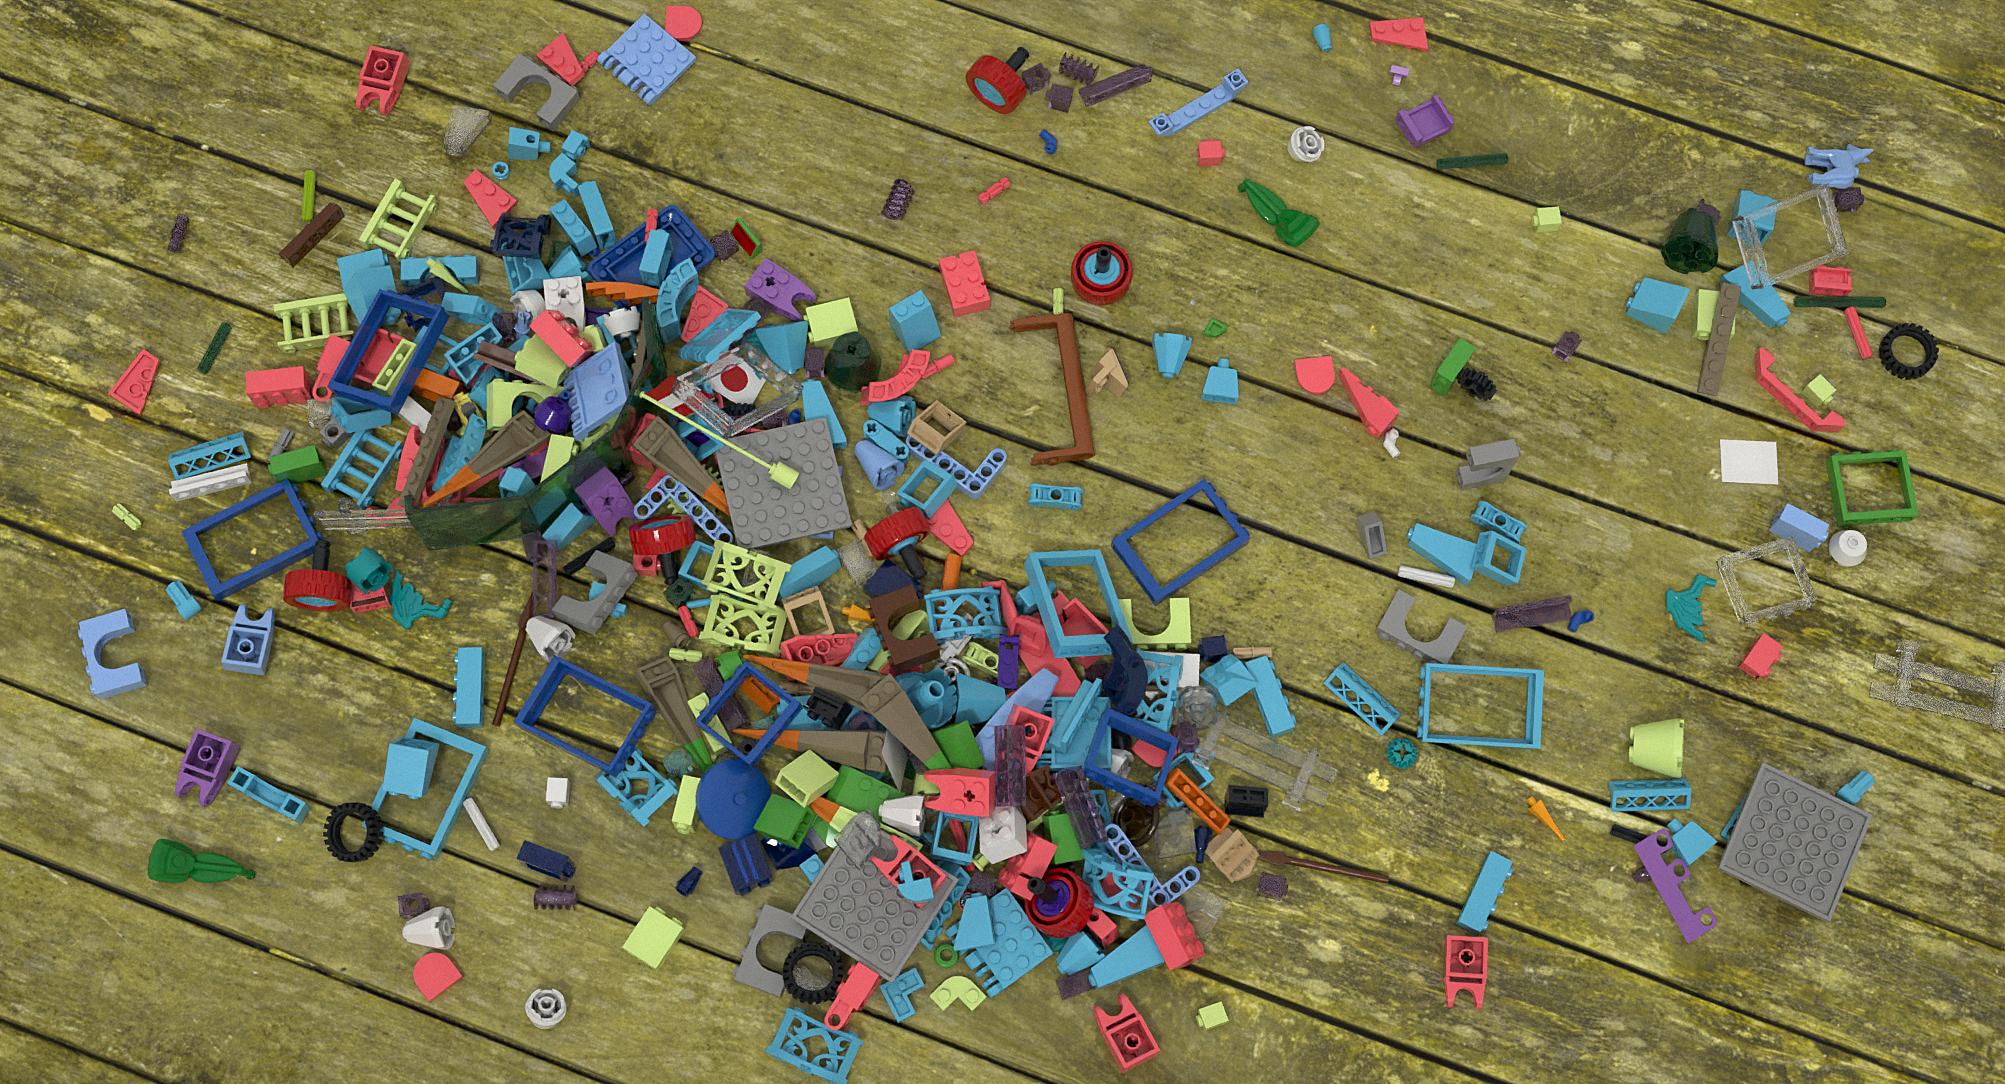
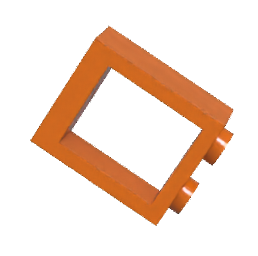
M425 368L422 369L413 386L418 397L436 403L438 398L454 401L453 397L461 392L465 394L460 382Z

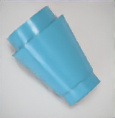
M1327 24L1315 26L1312 34L1322 52L1331 50L1330 28L1327 27Z

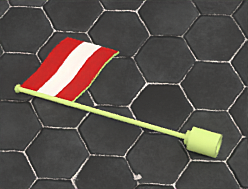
M677 375L666 378L656 388L646 393L644 391L640 392V398L647 399L769 469L768 473L771 474L770 479L788 489H791L795 483L799 472L780 461L777 464L769 465L687 418L696 413L705 403L714 400L715 397Z

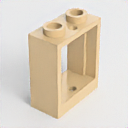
M936 400L913 419L907 434L938 455L961 435L966 421ZM932 418L948 429L950 433L943 436L929 426L927 422Z
M818 586L781 599L794 637L800 636L791 610L815 600L819 602L827 626L804 635H831L835 633Z

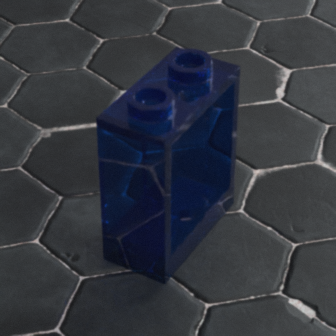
M437 276L402 291L398 295L403 296L406 294L413 299H418L437 290L443 300L446 290L440 277ZM405 311L407 316L404 319L408 327L412 326L415 332L421 330L423 325L428 327L432 321L431 318L427 317L415 320L412 313Z
M524 840L516 858L523 867L566 883L569 878L573 877L576 869L574 862L569 856Z

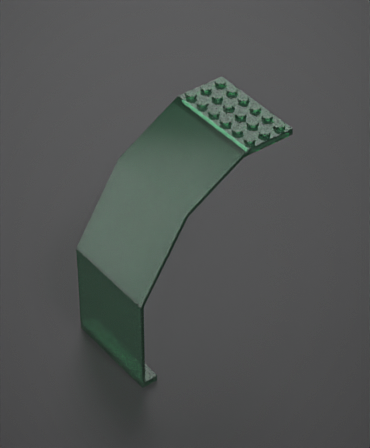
M641 298L648 357L613 428L525 495L422 509L413 495H405L406 516L428 551L542 536L571 502L582 503L574 489L603 467H606L617 479L631 469L634 463L629 451L632 440L636 436L645 414L650 413L657 416L661 408L643 397L640 398L639 394L642 391L646 393L656 388L669 377L667 375V359L665 358V341L663 340L655 306L650 303L649 298Z

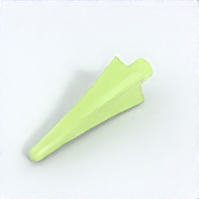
M429 257L425 263L430 268L429 272L449 282L463 293H468V290L452 276L439 259L434 261Z

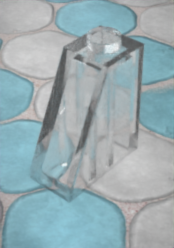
M453 105L443 141L446 152L451 155H465L491 124L492 117L490 112Z

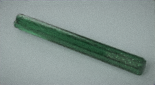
M1796 296L1793 302L1795 307L1883 308L1886 305V298Z

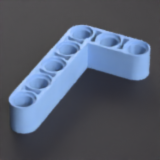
M910 435L906 439L909 454L921 463L927 460L941 468V464H948L949 467L947 469H941L953 475L958 484L956 488L971 499L980 498L1006 466V452L1002 449H994L977 470L972 473L943 451L936 455L920 442H918L919 445L917 447H912L910 443L918 441ZM930 452L933 453L934 456L932 458H927L925 454ZM995 457H1000L1003 459V461L995 462L993 459ZM984 471H988L991 473V475L985 477L982 475V473ZM961 474L965 478L962 480H958L955 478V476ZM977 485L980 489L973 491L970 487Z
M670 475L663 477L634 507L635 516L646 520L651 518L672 497L714 541L716 539L720 540L721 535L724 533L730 536L729 544L733 545L735 541L734 534L689 488L674 479L676 486L673 489L667 487V481L673 478ZM656 492L662 494V500L658 503L653 500V495ZM683 492L689 494V500L686 503L680 500V495ZM645 505L648 508V513L645 516H641L639 509ZM696 506L702 507L703 513L701 516L697 517L694 515L693 511ZM713 519L716 522V528L709 530L707 523Z
M1110 824L1101 830V841L1118 864L1122 865V862H1135L1137 865L1147 866L1119 826ZM1108 829L1114 832V839H1110L1107 836ZM1119 846L1126 848V855L1123 856L1119 853ZM1193 866L1186 867L1162 885L1153 874L1147 904L1152 909H1155L1160 905L1172 902L1198 882L1200 878L1199 870ZM1186 871L1192 873V881L1186 879ZM1142 882L1136 889L1143 891ZM1171 883L1176 884V893L1170 890ZM1156 894L1162 898L1160 905L1154 901Z

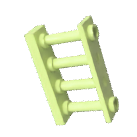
M394 179L359 238L362 247L369 250L372 245L376 244L396 253L395 257L398 263L401 264V259L409 257L410 250L431 214H434L437 209V201L434 195H430L428 200L425 201L405 192L402 182ZM399 199H405L423 208L419 215L416 216L396 207ZM390 214H395L413 222L414 224L409 232L388 223L387 219ZM385 229L405 239L401 246L398 247L378 238V234L381 230Z
M344 293L273 304L277 317L283 319L285 341L277 342L282 353H294L297 350L325 346L330 334L328 318L330 310H339L341 332L332 333V335L349 342L355 336L353 330L349 331L347 309L351 306ZM319 312L323 335L311 337L309 315ZM300 315L302 317L304 338L293 340L290 318Z

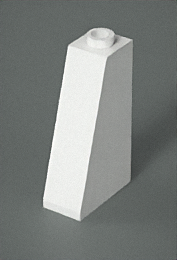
M408 396L398 416L410 427L412 425L419 426L420 436L423 438L431 414ZM447 429L445 430V447L450 438Z
M1150 652L1173 657L1175 655L1183 656L1182 678L1178 682V687L1183 688V694L1197 697L1199 692L1200 654ZM1143 660L1145 665L1148 664L1151 667L1152 671L1155 670L1154 662ZM1158 663L1159 668L1171 666L1169 664ZM1162 676L1160 677L1162 685L1169 684L1168 679H1165L1163 681Z

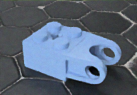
M242 603L229 628L221 663L224 669L228 671L265 676L273 642L275 611L274 608L269 607L260 620L251 621L248 619V606Z

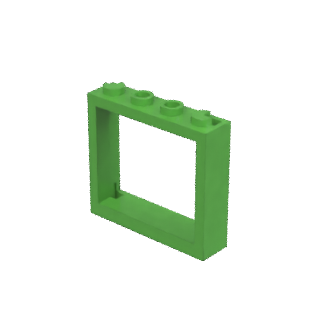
M1892 449L1887 452L1875 450L1865 454L1861 452H1853L1850 455L1836 453L1826 461L1837 526L1913 521L1919 515L1906 451ZM1897 461L1906 509L1848 513L1839 465Z

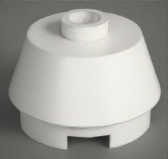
M1305 126L1297 128L1293 132L1288 142V152L1294 160L1312 162L1320 157L1325 146L1322 136L1319 137L1318 133L1314 131L1315 128Z
M534 289L517 291L510 298V302H513L515 307L512 311L516 319L518 320L519 312L522 311V317L524 311L530 314L529 325L546 310L544 299Z
M636 306L631 307L632 311L622 308L609 312L610 316L607 314L603 315L605 321L603 324L612 337L632 336V332L639 330L640 313H638Z
M1839 531L1830 539L1829 555L1841 566L1850 567L1858 565L1865 559L1867 554L1866 539L1858 531Z
M537 989L528 998L525 1010L534 1026L540 1029H550L563 1019L567 1006L563 995L555 989H552V991Z

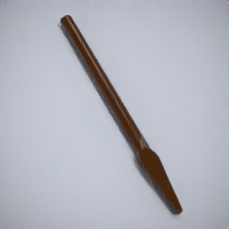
M534 591L531 593L518 621L520 629L492 723L496 727H500L526 636V624L533 617L536 595Z
M1257 851L1260 855L1258 859L1275 865L1289 864L1386 884L1389 881V876L1285 856L1283 852Z

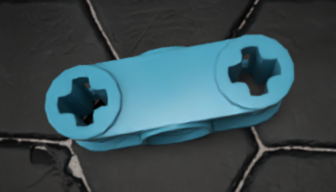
M868 420L865 422L863 430L866 440L898 458L903 464L909 461V448L906 444L877 421Z
M1030 484L1028 487L1030 490V500L1027 501V504L1029 506L1061 508L1073 511L1082 509L1081 495L1084 491L1082 488ZM1056 494L1060 499L1054 500L1051 498V495Z
M1479 501L1477 504L1478 508L1474 514H1471L1470 519L1474 523L1519 544L1521 535L1528 528L1527 525L1498 510L1488 502ZM1495 520H1500L1503 526L1497 525Z

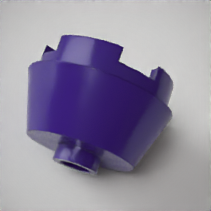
M549 396L534 408L533 415L536 418L534 422L544 431L548 428L555 431V434H562L570 425L571 408L564 400Z

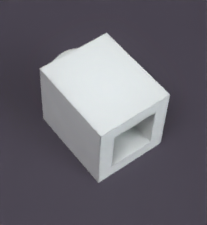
M548 778L547 804L551 805V808L557 809L568 806L570 781L568 778Z

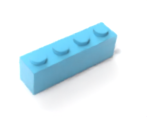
M482 647L458 648V654H455V665L458 666V671L454 674L457 692H454L453 695L454 704H456V711H453V722L456 723L459 729L483 728L485 651Z
M1266 655L1245 662V668L1258 684L1251 690L1270 738L1293 732L1296 720L1294 715L1289 713L1287 708L1289 707L1287 697L1281 693L1282 685L1279 678H1275L1273 673L1275 668L1272 660H1268Z
M1493 851L1487 854L1455 925L1475 935H1478L1481 931L1485 932L1489 924L1487 917L1489 913H1494L1497 906L1495 900L1497 896L1500 897L1505 889L1503 882L1505 878L1509 879L1512 874L1513 868H1511L1513 861Z

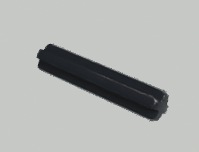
M607 538L563 567L566 575L571 576L586 566L585 564L596 550L607 553L615 548L614 541L611 538Z
M1613 824L1610 830L1611 835L1635 844L1649 837ZM1657 839V843L1661 847H1665L1668 844Z

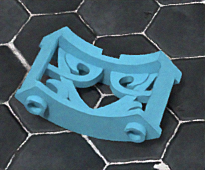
M690 258L684 260L670 271L669 276L662 282L658 292L656 311L665 344L681 338L680 317L686 303L696 295L699 285L698 273Z
M992 586L948 591L937 589L930 591L928 595H924L930 633H933L936 642L943 643L963 639V635L973 636V639L989 640L999 638L1000 634L1008 636L1007 628H1004L1002 625L998 595H1001L1000 590H995ZM943 601L945 606H939L938 610L946 613L935 614L934 602ZM964 601L972 604L980 612L973 619L971 626H968L965 619L961 616L953 615L955 610ZM984 618L981 620L983 626L979 625L978 619ZM936 619H942L939 631L937 630ZM956 621L960 624L958 628L953 625Z
M1137 649L1143 660L1152 661L1155 664L1154 671L1146 664L1147 684L1156 679L1158 687L1167 694V698L1156 700L1150 708L1142 699L1136 709L1138 714L1135 717H1141L1144 713L1146 715L1143 719H1133L1169 734L1173 722V707L1176 708L1179 697L1177 687L1179 686V680L1182 678L1183 656L1175 655L1173 657ZM1158 663L1169 664L1171 666L1159 668ZM1161 676L1163 681L1165 679L1169 680V684L1167 686H1162L1160 680ZM1160 704L1164 706L1162 711H1158L1156 708Z
M635 746V751L631 755L635 760V764L630 766L627 760L625 762V767L628 771H622L616 778L611 775L605 777L607 773L601 771L594 779L614 799L618 797L621 800L618 804L644 827L650 822L647 818L672 794L675 796L678 794L676 790L678 786L670 778L666 780L642 758L643 753ZM642 766H643L648 772H646V771H641ZM629 779L649 780L647 796L640 794L628 799L632 791ZM622 781H625L626 788L619 790L620 786H625Z
M1083 847L1081 855L1084 858L1081 878L1092 889L1094 907L1113 914L1126 916L1127 919L1132 921L1145 919L1149 890L1154 874L1150 867L1122 862L1121 865L1114 862L1115 858L1106 854L1102 849ZM1113 873L1114 882L1123 890L1115 896L1108 898L1099 880ZM1121 876H1125L1126 881L1123 882ZM1142 880H1144L1143 891L1136 889ZM1131 893L1141 897L1140 908L1129 905V901L1137 902V899L1130 895Z
M786 1007V1014L771 1046L768 1045L765 1053L784 1063L796 1066V1069L805 1073L821 1077L829 1083L847 1084L846 1076L860 1045L862 1046L864 1043L858 1039L859 1035L850 1030H847V1032L831 1030L825 1024L805 1015V1010L794 1007V1010ZM794 1018L802 1023L800 1028H796L794 1025V1031L797 1034L795 1036L788 1031ZM807 1024H810L816 1028L807 1030ZM829 1033L834 1036H837L838 1038H836L833 1042ZM787 1035L790 1038V1040H788L781 1048V1045ZM821 1035L826 1042L830 1054H821L815 1057L811 1063L806 1062L807 1050L801 1041L812 1036ZM842 1041L850 1042L845 1056L837 1055V1052L845 1050V1048H841L839 1045ZM796 1044L802 1049L803 1053L800 1056L794 1054V1051L798 1049L794 1046ZM821 1059L831 1060V1062L825 1061L827 1063L825 1067L819 1065ZM838 1060H843L837 1073Z

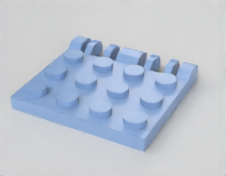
M643 14L611 47L603 51L597 58V62L605 66L604 68L607 70L620 63L614 69L613 75L618 77V80L625 86L631 87V91L636 92L645 85L638 97L642 98L649 106L697 61L696 56L646 14Z
M615 341L571 370L563 379L564 389L570 392L567 404L571 408L570 420L575 422L572 424L574 439L577 441L588 437L590 431L632 404L620 345Z

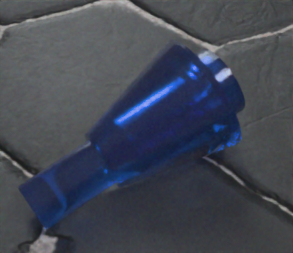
M1198 826L1197 829L1193 830L1197 850L1196 863L1199 864L1204 863V854L1213 834L1209 827Z

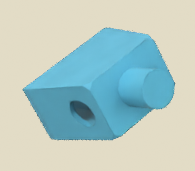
M510 127L508 159L537 160L538 152H550V142L539 141V132Z
M1219 359L1218 367H1210L1201 400L1237 404L1239 397L1237 370L1229 368L1230 361L1228 359Z
M1050 580L1047 582V586L1052 596V593L1057 590V586ZM1031 585L1017 592L1014 603L1019 615L1030 616L1039 610Z
M1675 818L1667 825L1675 834L1671 837L1673 841L1671 849L1678 859H1682L1687 867L1717 843L1712 836L1694 821L1683 826Z

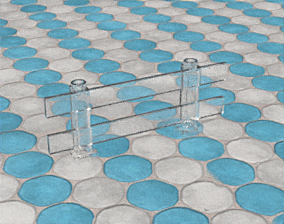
M449 497L436 502L437 508L357 510L351 499L342 498L338 501V511H314V515L318 520L344 519L345 521H322V526L325 530L346 529L348 534H365L367 529L443 527L444 532L464 531V526H480L478 517L464 518V516H475L473 508H455ZM442 517V518H431V519L368 520V519H377V518Z
M1902 639L1896 644L1895 651L1900 652L1899 658L1875 653L1873 668L1895 673L1897 677L1895 687L1871 682L1870 698L1891 702L1897 707L1908 706L1988 725L1994 730H2005L2004 662L1999 661L1991 667V674L1996 675L1994 681L1914 662L1915 655L1921 651L1922 643ZM1912 678L1992 696V708L1989 710L1910 691Z
M1194 706L1189 720L1209 728V732L1206 738L1189 730H1183L1178 743L1195 750L1191 763L1209 770L1213 759L1221 761L1287 791L1282 804L1298 811L1301 810L1305 800L1324 807L1329 794L1308 785L1309 779L1312 774L1333 784L1338 770L1317 761L1320 755L1317 749L1310 748L1307 755H1304L1228 721L1230 712L1226 708H1219L1215 715ZM1220 734L1300 769L1297 778L1295 779L1217 744Z

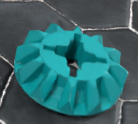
M1405 738L1395 739L1387 747V759L1394 767L1407 769L1414 765L1417 760V747L1412 743V740ZM1403 746L1404 752H1407L1408 755H1405L1401 761V755L1397 751H1400Z

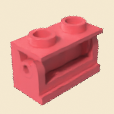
M1824 265L1815 266L1809 273V294L1847 297L1852 291L1851 275H1849L1852 270L1845 269L1844 267L1828 268Z
M1763 633L1756 640L1738 668L1754 678L1758 675L1756 681L1762 677L1766 678L1772 670L1770 668L1772 662L1776 663L1782 656L1780 651L1783 646Z

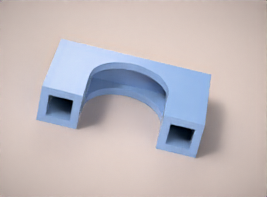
M126 609L79 622L80 629H78V635L83 640L84 647H82V653L84 658H87L88 665H86V671L88 676H91L92 683H90V689L93 695L95 694L98 698L104 699L147 686L144 669L138 663L117 669H107L101 664L100 654L108 641L135 632L132 616Z

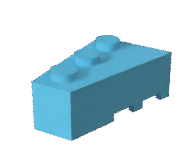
M507 242L502 244L501 249H507ZM514 242L513 246H512L511 248H509V249L513 250V248H514V246H515V242ZM502 256L512 295H515L517 291L534 289L538 292L544 287L543 280L551 279L540 259Z
M491 322L444 354L445 360L468 390L487 365V363L473 358L474 353H477L481 340L500 347L504 343L501 334Z
M508 467L499 484L504 512L540 525L549 508V504L524 470Z

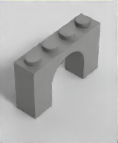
M519 54L494 83L495 93L511 103L527 85L533 83L546 85L551 89V95L536 115L539 123L554 132L580 101L578 89L573 85L566 84L558 75H552L546 67L535 64V61L529 56L525 57Z
M1515 439L1470 447L1466 453L1469 465L1459 467L1455 473L1460 491L1504 482L1521 455L1520 447L1518 444L1516 445Z
M598 550L594 552L585 565L592 576L607 581L604 591L597 598L586 602L577 601L562 595L552 608L559 621L593 635L602 626V623L638 576L631 563Z
M1399 589L1375 633L1380 639L1394 643L1398 649L1409 651L1418 660H1425L1433 664H1448L1468 626L1450 617L1436 640L1419 642L1413 639L1406 630L1405 619L1416 598Z
M764 904V907L759 908L756 919L758 922L756 927L752 926L749 932L748 946L745 945L741 952V957H743L741 964H737L734 969V980L739 984L781 999L785 990L783 975L769 971L760 965L757 959L758 947L765 938L774 934L785 935L804 942L809 929L793 920L791 913Z

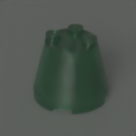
M1689 208L1686 212L1680 214L1662 245L1661 254L1665 260V265L1683 274L1698 271L1705 273L1714 268L1719 255L1714 218L1698 211L1696 208Z
M856 331L839 336L825 358L827 378L839 390L859 393L862 387L869 386V382H876L881 371V359L878 351L864 336Z

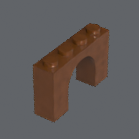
M913 585L868 600L870 608H867L869 617L876 622L873 625L877 636L881 634L883 639L880 641L884 652H888L889 656L886 657L890 668L894 667L896 674L941 658L933 633L913 640H900L890 633V627L897 618L921 609Z

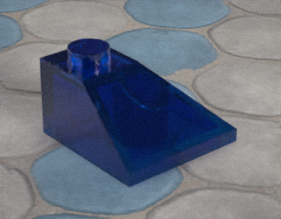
M805 835L798 849L766 837L760 841L776 870L800 867V864L814 854H818L807 835Z

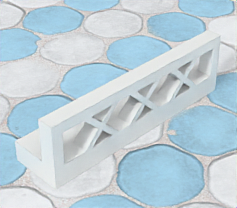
M247 463L172 481V488L169 489V493L178 502L251 484L249 465Z

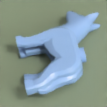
M1848 144L1846 150H1818L1808 147L1807 152L1812 154V156H1805V165L1827 167L1828 171L1824 174H1807V181L1812 182V184H1820V186L1825 188H1848L1852 186L1854 178L1858 177L1859 169L1855 165L1869 163L1870 160L1866 156L1871 154L1874 149H1860L1852 144Z

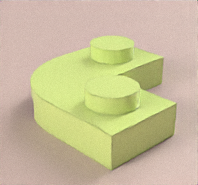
M962 976L948 978L929 996L943 1012L957 998L972 1012L987 998L971 980Z

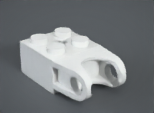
M581 276L543 280L546 310H559L565 315L566 318L564 320L569 325L573 324L579 330L578 333L583 332L586 314Z
M1009 790L1006 791L1002 802L995 805V810L989 817L980 816L979 818L980 852L991 864L1027 851L1026 819Z

